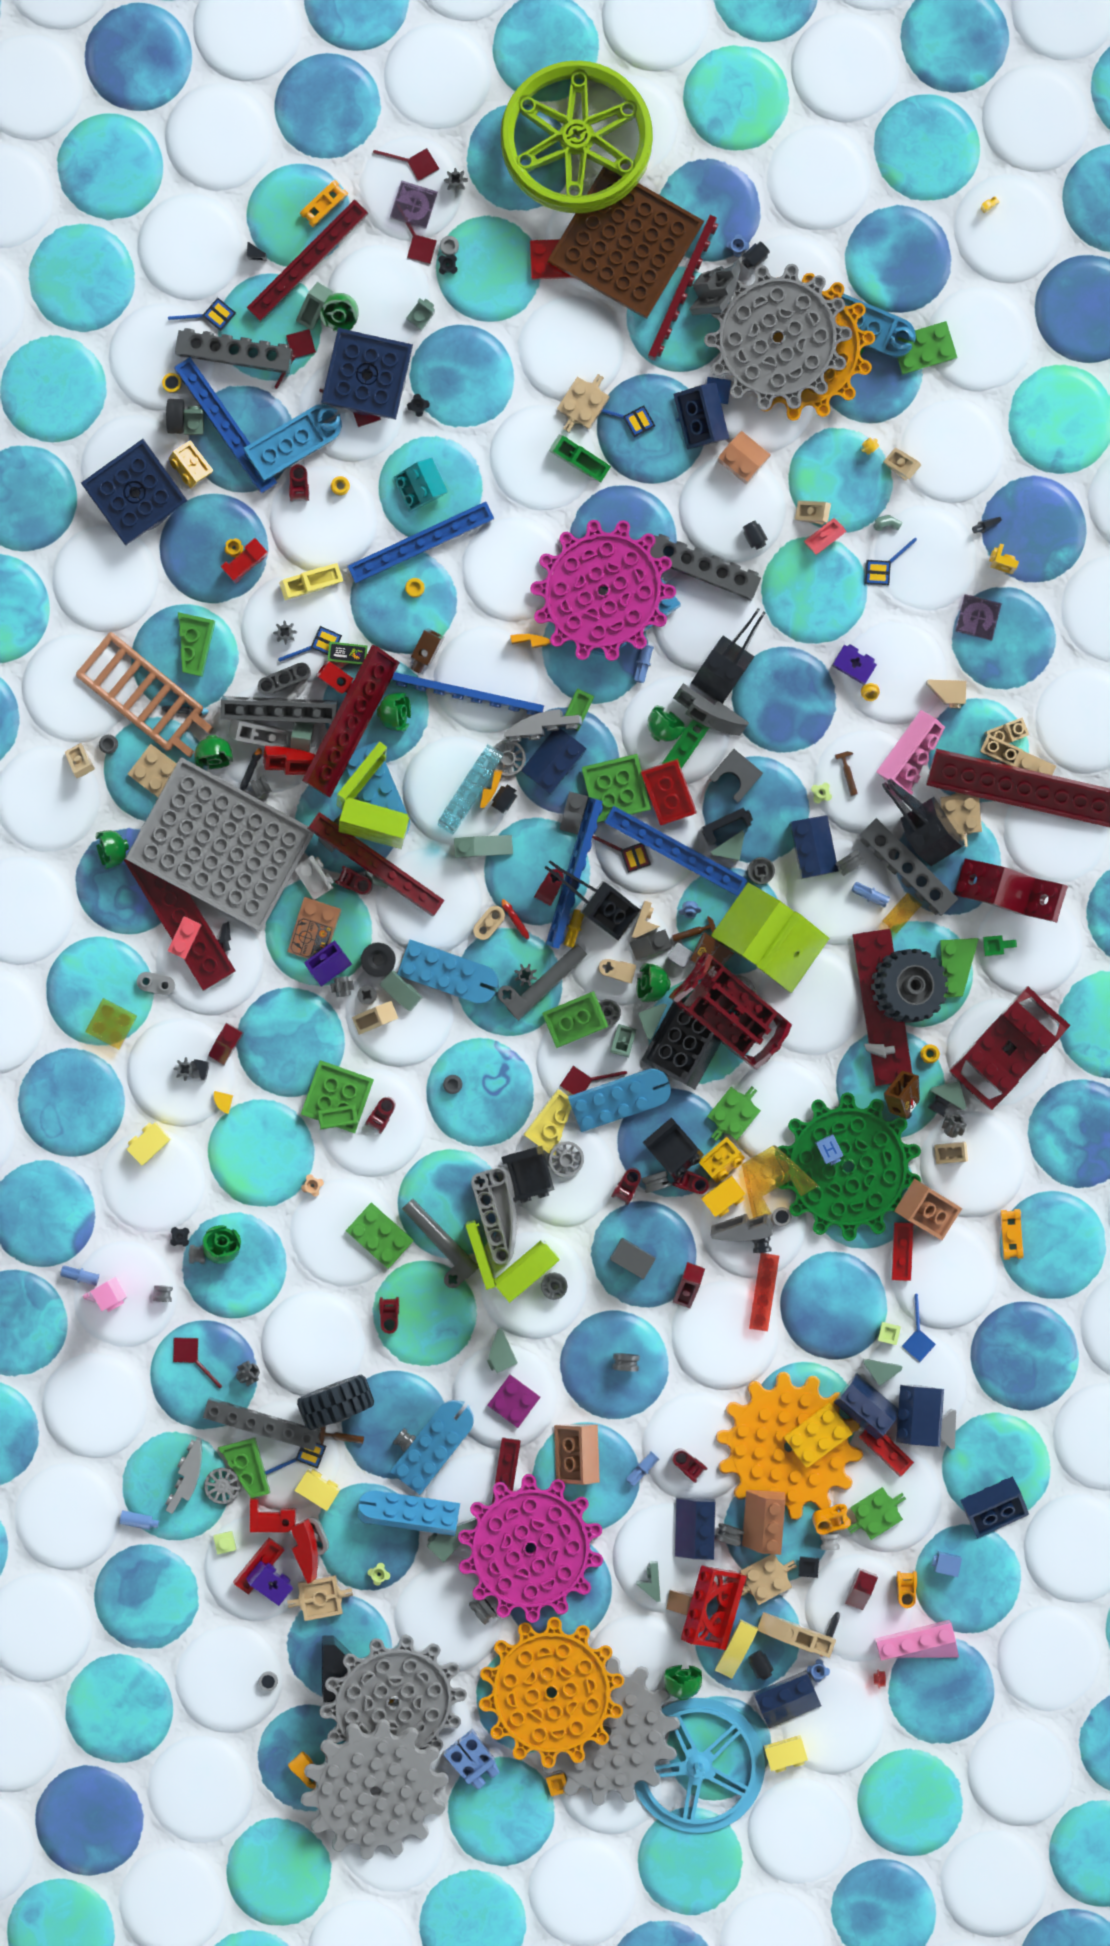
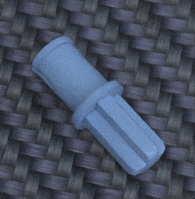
M646 644L641 649L639 660H636L638 664L634 681L639 683L645 682L648 666H651L650 659L654 649L653 646Z
M855 882L852 887L853 893L866 898L868 902L872 901L884 908L890 899V896L876 891L874 887L871 889L859 882Z
M65 1265L60 1272L62 1277L77 1280V1283L84 1282L97 1286L100 1274L84 1271L83 1268L80 1270Z
M650 1451L640 1464L637 1463L638 1466L626 1480L632 1486H635L646 1473L649 1474L648 1471L660 1459Z

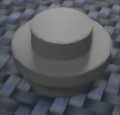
M104 735L99 741V748L106 754L114 753L118 748V741L113 735Z
M449 1075L445 1078L443 1087L446 1092L456 1094L462 1089V1080L456 1075Z

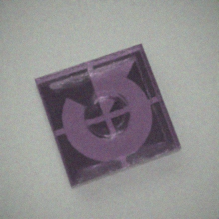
M401 180L390 218L427 229L438 192Z
M964 594L955 632L992 641L1002 603Z

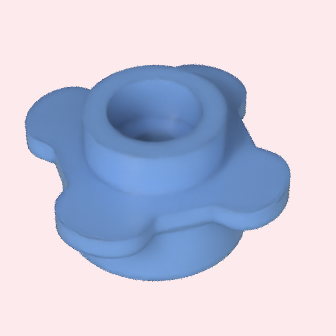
M740 234L735 235L734 239L727 242L726 245L727 249L733 251L735 257H740L744 250L749 249V243L745 242Z
M694 901L684 902L682 909H679V914L687 918H695L696 914L701 912V908Z
M817 1659L815 1664L808 1666L807 1672L814 1677L815 1682H820L821 1679L830 1674V1669L824 1666L823 1660Z

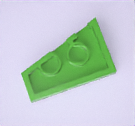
M178 612L182 672L203 677L216 621Z
M979 938L940 940L941 966L945 969L943 975L948 978V982H945V987H948V993H945L944 997H963Z
M256 1437L218 1447L251 1498L271 1493Z

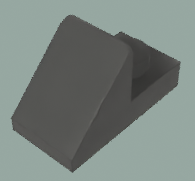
M665 929L630 942L636 961L672 947Z

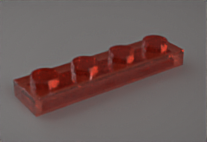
M760 1253L749 1329L768 1332L780 1255Z

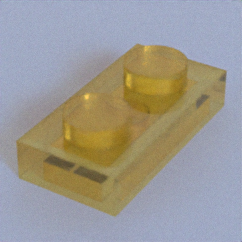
M907 892L882 922L897 934L922 904Z

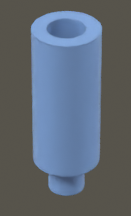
M122 1510L120 1524L147 1530H150L151 1527L158 1528L159 1521L153 1520V1516Z

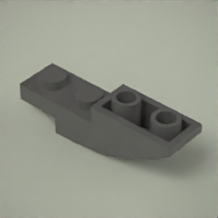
M684 683L673 697V699L688 709L685 713L687 716L711 729L740 736L749 724V722L721 702L717 701L715 705Z

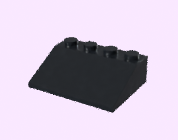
M686 997L681 999L683 1004L687 1000ZM673 1002L641 1060L695 1090L722 1041Z

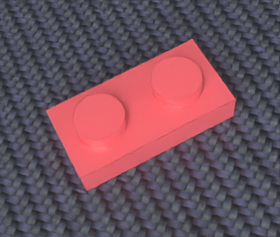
M833 518L804 542L817 555L842 536L846 530Z
M184 916L168 951L186 959L202 924Z

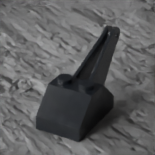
M757 608L753 616L732 641L723 635L690 684L723 704L755 657L746 650L766 612L763 611L753 626L743 647H740L735 642L754 620L760 608Z
M890 778L888 784L886 782L882 783L885 792L904 815L900 819L906 838L915 852L930 866L935 865L965 845L935 797L921 803L893 779Z
M550 860L548 863L557 870L594 892L589 900H587L560 875L549 867H544L585 903L580 911L582 915L619 941L641 909L606 882L602 881L595 889Z
M334 1635L322 1636L323 1702H333L336 1698L333 1692L326 1689V1680L329 1677H343L348 1672L343 1664V1658L351 1652Z

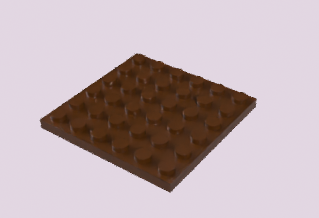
M603 167L587 195L607 189L623 176ZM637 183L625 197L606 208L588 213H575L547 262L648 319L704 224V220Z

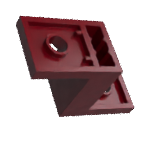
M965 858L954 895L988 903L1016 914L1057 923L1068 886L1037 879L1007 867Z

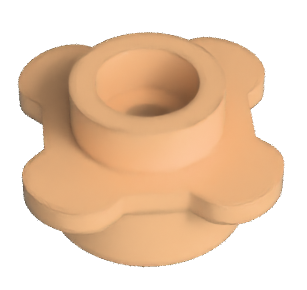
M312 1174L306 1176V1182L302 1185L301 1189L303 1192H309L312 1196L316 1197L319 1195V1189L323 1186L324 1182L322 1179H316Z

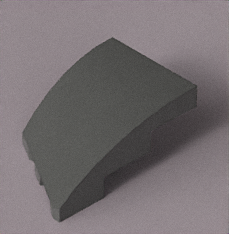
M739 260L734 261V264L724 269L723 266L699 275L692 284L698 296L689 309L692 315L722 313L732 298L741 269Z

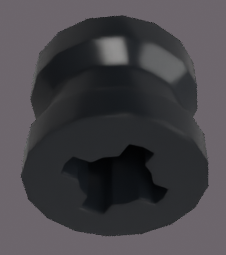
M935 1094L933 1097L934 1101L928 1105V1108L944 1117L945 1111L951 1106V1103Z
M766 1237L752 1240L754 1243L753 1253L771 1252L772 1248L769 1246L771 1238Z

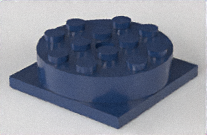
M338 328L321 403L348 409L361 415H375L396 420L406 384V375L413 344ZM367 371L373 374L372 378L365 381L362 375Z
M141 439L81 482L125 546L146 531L159 526L170 514L188 502L144 439ZM134 489L140 490L139 499L131 497V492Z

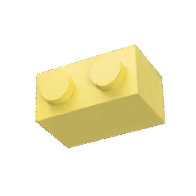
M156 1122L154 1124L148 1123L142 1129L143 1134L139 1138L134 1136L127 1143L129 1145L127 1148L128 1152L142 1166L171 1140L168 1134Z
M308 1469L294 1491L327 1511L340 1491L337 1488L338 1484L330 1479L328 1481L321 1478L322 1474L315 1469H312V1471Z
M801 1735L764 1745L771 1771L781 1772L791 1765L798 1767L804 1765V1761L808 1760Z

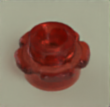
M878 1669L877 1673L873 1675L874 1685H878L880 1689V1687H886L885 1671H879Z

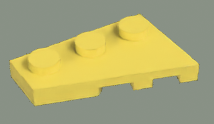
M557 1089L523 1134L538 1146L542 1145L543 1150L547 1153H550L553 1146L561 1140L565 1123L572 1108L568 1096L560 1089Z

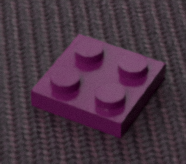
M509 1374L487 1406L519 1428L541 1396Z

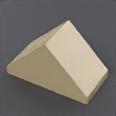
M964 1141L934 1145L936 1164L968 1161L967 1145Z

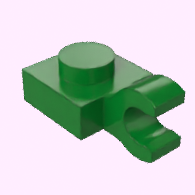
M1002 935L983 937L985 956L1004 954V948L1017 947V940L1003 941Z

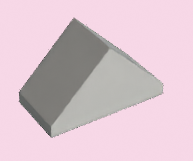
M950 1409L942 1416L941 1439L950 1449H955L956 1410Z

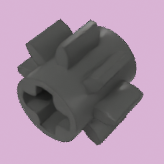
M454 168L452 173L447 171L449 177L444 179V183H449L447 190L455 189V193L460 188L465 190L463 182H468V178H463L464 170L457 172V169ZM459 177L460 183L455 182L453 184L452 178L457 179Z
M284 620L283 625L276 624L278 631H274L273 634L279 635L277 642L284 640L285 645H287L288 640L295 641L293 634L298 632L292 630L293 623L288 626ZM289 628L288 632L290 635L288 637L286 635L282 637L283 633L281 632V630H287Z
M520 964L521 970L514 971L519 976L515 978V981L520 979L522 981L521 986L524 985V982H528V985L531 986V979L537 980L533 976V973L537 970L531 971V964H528L527 968ZM523 970H526V972H531V975H529V980L527 981L525 978L521 979L520 975L523 974Z
M348 976L334 978L335 983L330 984L331 992H336L337 997L351 995L350 990H354L353 980L349 981Z
M185 1057L184 1062L177 1060L179 1066L173 1068L178 1070L179 1074L176 1077L184 1076V1081H187V1076L195 1078L192 1074L193 1071H197V1068L193 1067L195 1062H188L187 1057ZM182 1065L190 1066L188 1069L190 1071L189 1074L187 1072L182 1073Z
M953 1114L951 1117H945L942 1128L947 1136L955 1138L957 1135H963L967 1124L964 1123L962 1116Z
M246 1361L237 1366L236 1376L240 1383H246L249 1386L259 1380L260 1370L256 1364H250L249 1361Z

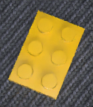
M829 1402L786 1434L784 1439L805 1467L808 1468L853 1433Z

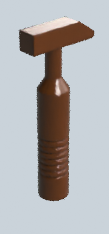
M846 751L834 756L835 759L842 758L844 775L850 795L853 796L857 795L858 792L851 768L845 758L853 755V753Z
M707 916L709 925L704 927L698 926L672 935L673 941L677 942L701 934L704 930L710 928L713 933L716 929L713 919Z
M326 1426L321 1427L319 1441L322 1445L324 1444L325 1436L332 1437L334 1440L364 1443V1436L338 1432L333 1434L325 1433Z

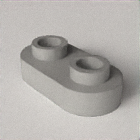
M143 972L137 978V985L143 991L169 995L175 989V982L169 976ZM144 978H148L150 980V983L148 985L143 984ZM163 982L168 983L167 989L162 988Z
M314 1517L307 1518L315 1526L316 1542L320 1541L323 1545L322 1547L317 1545L318 1555H322L328 1550L329 1541L320 1521Z

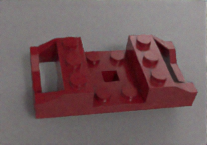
M706 952L700 956L695 968L685 981L674 989L669 996L680 1009L692 1019L700 1022L719 1038L725 1047L756 1070L768 1062L773 1054L780 1050L792 1027L788 1020ZM710 965L713 966V967L710 969V971L707 973L709 966H710ZM694 990L683 1004L681 999ZM732 1006L737 1010L736 1014L733 1012L731 1014L728 1013ZM774 1021L777 1026L775 1034L763 1050L754 1057L746 1055L755 1043L760 1045L763 1042L762 1036L764 1034L768 1035L771 1032L768 1026Z
M1026 986L948 1071L986 1107L993 1110L1019 1083L1022 1076L1043 1054L1048 1052L1071 1025L1049 1007L1029 986ZM1030 998L1051 1019L1059 1024L1057 1034L1054 1036L1019 1002ZM1008 1041H1010L1015 1048L1011 1046L1005 1053L1003 1049L1009 1044ZM967 1061L1001 1095L988 1099L961 1074L965 1062Z

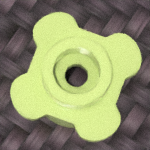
M824 782L822 785H813L811 787L815 803L832 799L828 783Z
M378 1563L375 1568L368 1570V1575L371 1576L376 1586L390 1578V1573L385 1570L383 1563Z

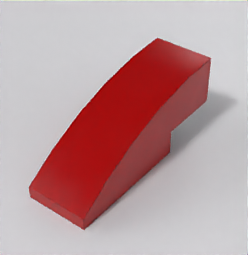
M265 746L263 764L265 770H284L285 775H305L315 754L288 747Z
M306 1519L295 1524L290 1529L297 1542L292 1551L307 1584L317 1578L318 1551L314 1530L310 1520Z

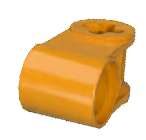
M836 1504L832 1507L815 1511L812 1515V1521L817 1533L825 1535L848 1528L851 1525V1521L847 1517V1506Z
M897 1571V1600L902 1607L911 1608L916 1603L917 1572L901 1573ZM905 1594H910L912 1597L911 1602L908 1604L902 1603L901 1600Z
M302 1751L288 1766L308 1788L314 1789L316 1782H312L304 1773L305 1767L314 1763Z

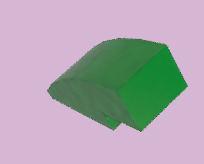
M558 435L549 449L551 453L600 483L611 468L610 465L564 435Z

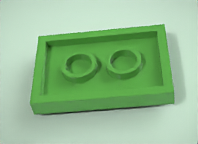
M947 321L915 330L916 339L914 343L901 337L897 339L906 344L910 343L913 346L909 353L902 357H897L902 375L958 358Z
M594 991L542 1013L556 1048L609 1027Z
M372 1202L346 1229L347 1233L387 1269L392 1266L414 1241Z

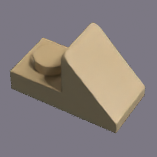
M896 447L883 461L884 464L905 481L907 479L910 480L921 467V463Z
M798 501L795 520L823 525L824 522H828L831 503Z
M82 743L65 751V755L77 779L95 769Z
M644 901L632 934L633 938H637L660 927L646 921V918H651L654 910L651 907V902Z

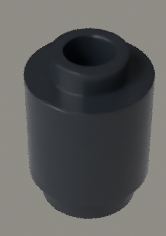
M762 242L755 243L742 255V263L747 269L750 270L752 268L755 270L757 266L761 265L768 258L770 251Z
M756 520L742 527L744 530L743 534L751 549L756 548V550H759L767 545L766 541L768 538L760 523L758 524Z
M508 784L505 787L501 786L492 799L493 803L491 806L504 814L517 798L515 794L517 790Z
M762 1650L748 1656L750 1660L748 1663L757 1679L765 1680L772 1676L771 1672L774 1669Z

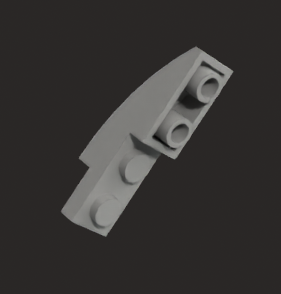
M560 709L541 712L512 726L504 733V737L507 740L510 739V742H520L521 738L540 740V737L545 736V729L547 731H558L559 727H566L568 730L577 729L578 726L582 725V717L580 715L563 716V712Z
M199 1437L196 1441L191 1440L186 1449L189 1451L187 1457H182L177 1466L180 1468L178 1473L184 1476V1478H179L175 1485V1488H177L174 1495L170 1494L165 1503L168 1505L166 1511L171 1514L174 1513L182 1498L190 1500L197 1485L202 1465V1439Z

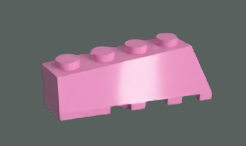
M920 710L876 773L887 782L890 778L912 795L913 791L911 789L914 783H918L921 777L919 773L923 765H927L929 753L935 749L945 726L933 716Z
M116 1277L83 1295L84 1299L97 1302L101 1311L106 1309L108 1312L124 1303L123 1299L127 1297Z
M950 1620L875 1638L881 1661L890 1658H959Z

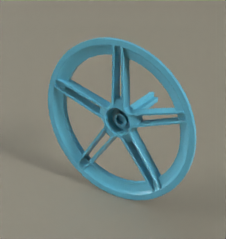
M689 1698L688 1700H678L661 1708L662 1713L665 1716H674L679 1719L680 1725L691 1745V1748L687 1749L678 1729L675 1730L686 1756L685 1761L655 1766L656 1770L679 1766V1771L658 1773L660 1777L687 1775L689 1777L683 1817L664 1808L655 1799L645 1781H639L634 1786L639 1799L655 1818L677 1830L704 1833L715 1831L734 1823L753 1805L764 1780V1751L757 1732L739 1711L717 1700ZM694 1712L709 1713L725 1719L732 1726L704 1752H698L680 1715ZM736 1728L738 1731L713 1754L711 1750ZM740 1733L745 1739L751 1755L752 1767L748 1786L712 1766V1762ZM717 1773L745 1789V1792L743 1793L715 1779V1774ZM703 1779H708L742 1796L733 1807L718 1816L707 1819H694ZM692 1785H697L691 1818L688 1819L687 1813Z

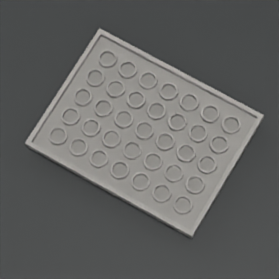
M180 757L125 859L261 932L314 833L307 829V825Z

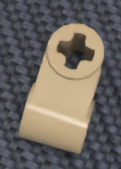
M604 959L599 963L598 969L604 976L632 984L637 965ZM610 962V966L613 968L605 973V969L602 966Z

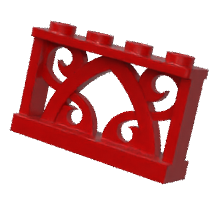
M702 1565L681 1640L692 1645L726 1650L747 1576L733 1570ZM715 1575L718 1579V1584L714 1581ZM722 1576H726V1577H727V1578H726V1582H723V1577H722ZM716 1596L719 1603L718 1610L708 1619L706 1606ZM708 1633L711 1634L709 1640L705 1639Z

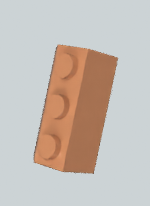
M554 1425L556 1479H560L567 1484L585 1485L599 1483L598 1425Z
M746 1490L743 1531L745 1532L742 1537V1546L762 1554L781 1555L785 1492Z

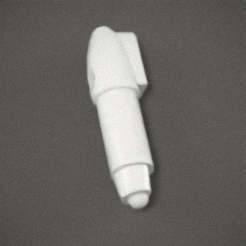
M304 680L297 684L285 699H295L304 691L308 682Z

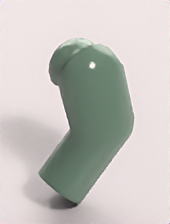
M884 515L875 519L873 527L877 531H882L883 527L886 526L899 530L903 522L891 515Z
M367 870L364 871L365 876L373 884L385 889L388 888V885Z

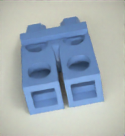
M473 1728L463 1735L459 1742L456 1741L444 1751L445 1758L465 1779L467 1784L471 1783L477 1790L486 1783L481 1774L486 1771L493 1778L500 1772L496 1765V1759L479 1739Z

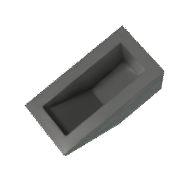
M569 791L560 830L578 834L588 796Z

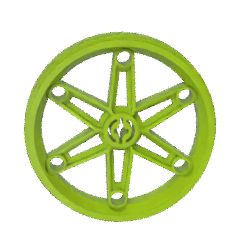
M590 61L559 62L537 71L526 79L514 92L502 118L501 150L505 165L512 179L534 201L560 212H594L621 200L642 178L652 152V121L649 110L640 93L618 72ZM571 79L567 116L531 98L542 88L552 83ZM576 79H582L584 82L582 84H576L574 81ZM587 80L595 81L611 88L625 102L588 117ZM576 93H581L582 120L573 119ZM527 104L533 106L531 110H526L523 107ZM631 109L633 112L631 114H625L623 110ZM541 112L564 125L558 131L537 116V114ZM521 113L551 136L518 156L514 143V132L517 119ZM617 115V120L594 133L591 125ZM635 118L639 130V146L633 161L605 141L603 137ZM557 142L563 148L539 159L535 157V155ZM595 143L616 158V161L612 162L590 149ZM571 154L581 155L578 181H572ZM565 158L566 195L545 188L536 182L528 172ZM586 159L623 176L605 190L582 196ZM528 160L531 163L524 166L521 164V161ZM623 164H628L630 168L628 170H623L620 166ZM571 190H577L579 191V194L573 196L569 192Z

